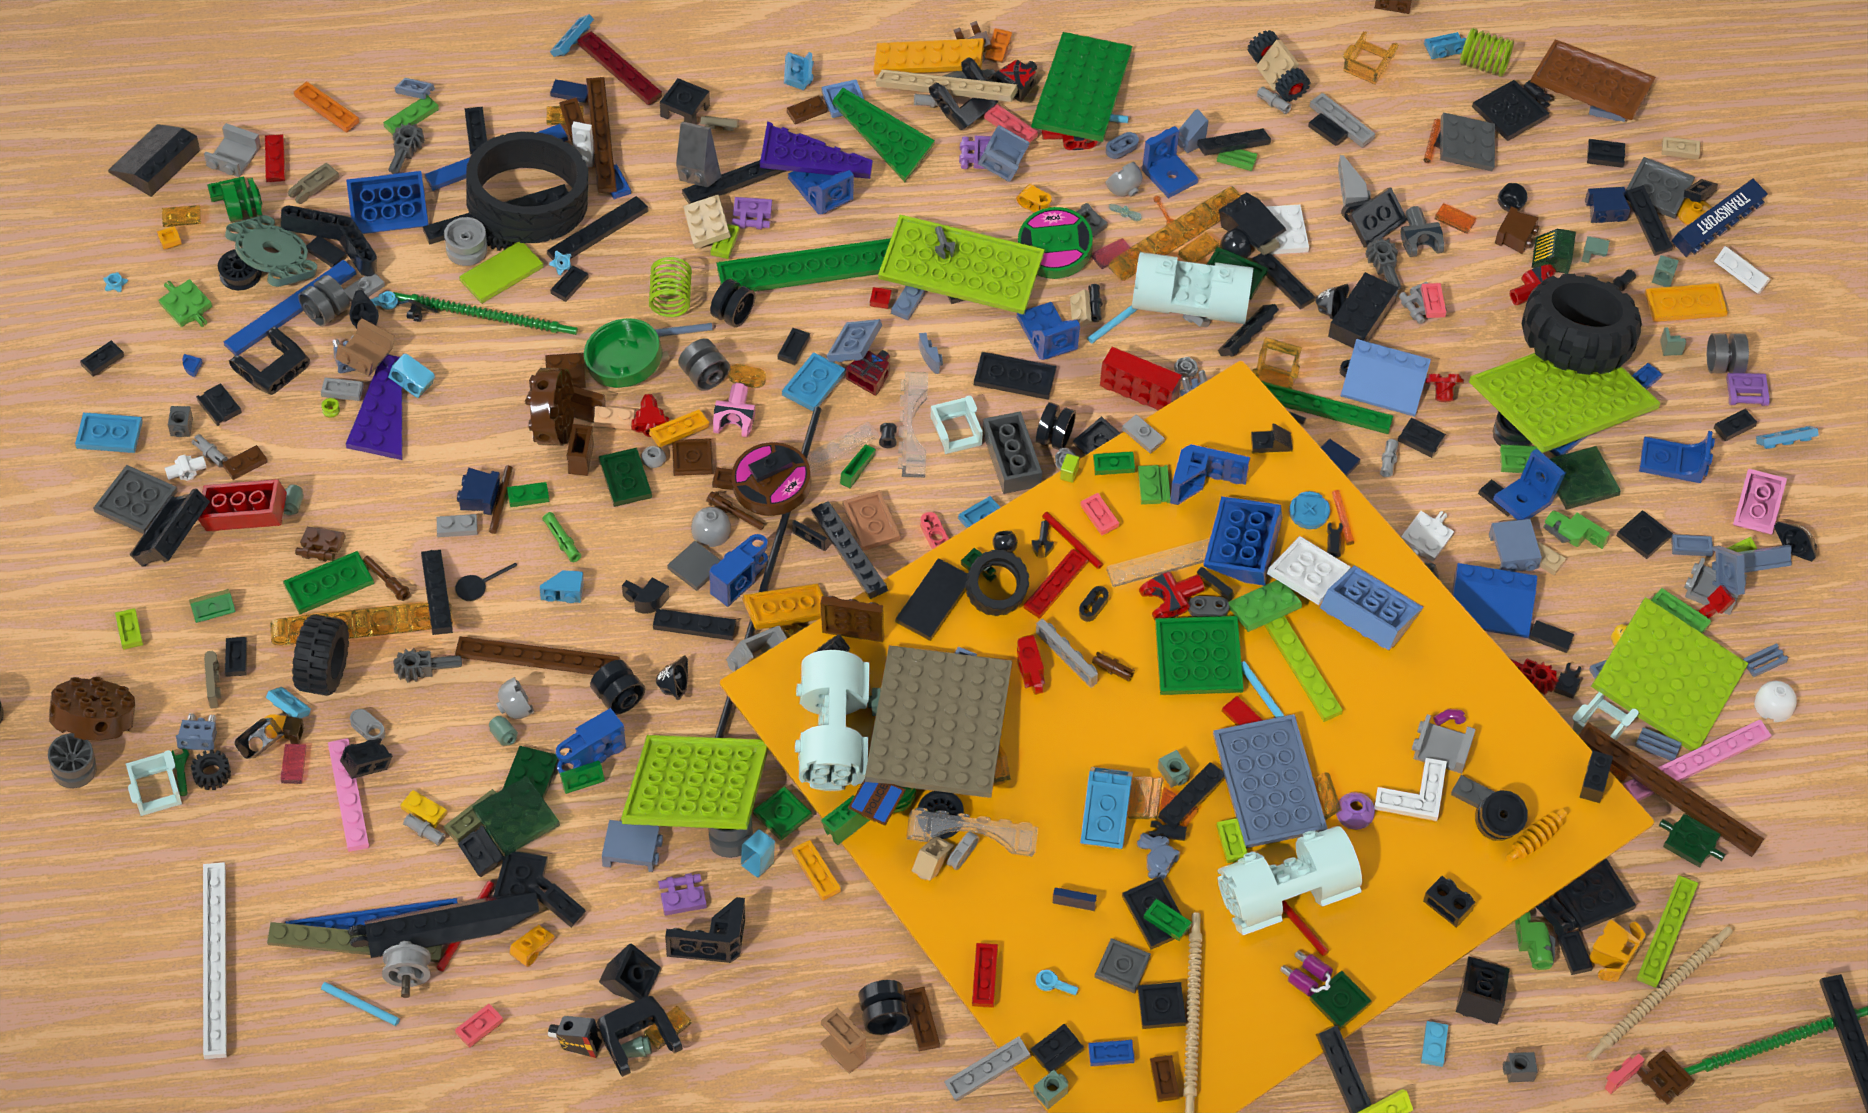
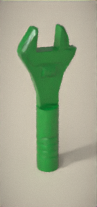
M182 749L183 753L175 755L172 750L177 770L179 795L186 796L188 791L185 765L190 754L187 749Z

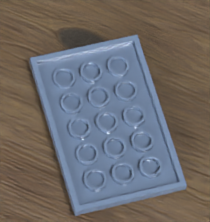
M1295 714L1213 731L1233 809L1238 819L1246 848L1303 837V834L1308 831H1317L1319 833L1328 829Z

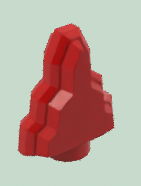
M645 394L643 396L641 408L636 411V416L632 419L631 430L636 433H643L647 437H651L649 434L651 428L669 422V417L665 416L663 409L658 407L657 400L652 394Z

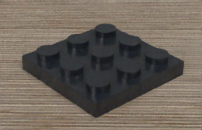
M1515 80L1474 101L1472 108L1487 122L1495 124V130L1507 141L1548 119L1550 114Z
M1607 858L1556 893L1566 910L1577 921L1579 931L1632 911L1636 907L1635 902Z

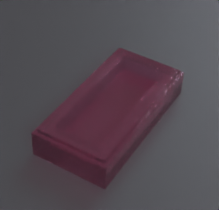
M1121 238L1093 252L1091 258L1101 269H1104L1132 255L1133 249Z
M285 744L281 783L302 784L307 751L306 744Z

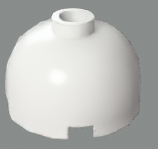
M1771 681L1761 686L1755 696L1754 706L1762 718L1767 720L1768 717L1774 719L1773 722H1782L1792 716L1796 708L1797 697L1794 690L1788 684L1782 681Z

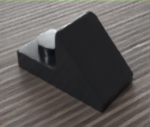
M1274 423L1272 424L1271 431L1251 432L1252 453L1292 452L1293 450L1291 432Z

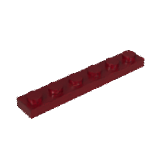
M592 31L577 40L578 45L647 105L662 97L661 90Z

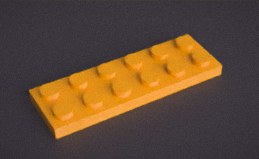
M983 38L877 43L873 68L874 75H879L881 70L909 73L962 71L961 62L967 57L972 58L981 69L984 40Z

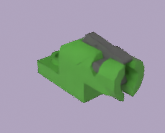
M1553 510L1546 518V524L1543 526L1562 543L1568 542L1576 547H1579L1587 539L1591 544L1603 549L1610 535L1608 531L1578 512L1569 519V517Z
M1530 912L1515 921L1519 951H1528L1534 969H1550L1555 961V938L1549 935L1545 923L1530 922L1531 917Z

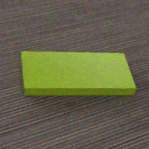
M517 242L460 275L459 279L482 304L544 267L540 259L524 243Z

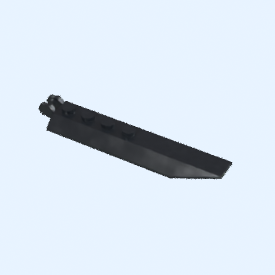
M536 892L495 896L366 920L365 925L351 926L348 932L351 936L358 935V937L350 941L352 947L369 946L370 956L375 958L383 956L386 949L399 945L403 941L428 948L497 935L538 913L540 910Z

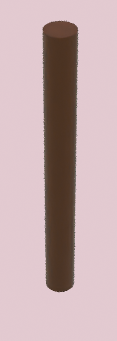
M509 465L505 466L489 528V532L492 534L497 533L513 469Z

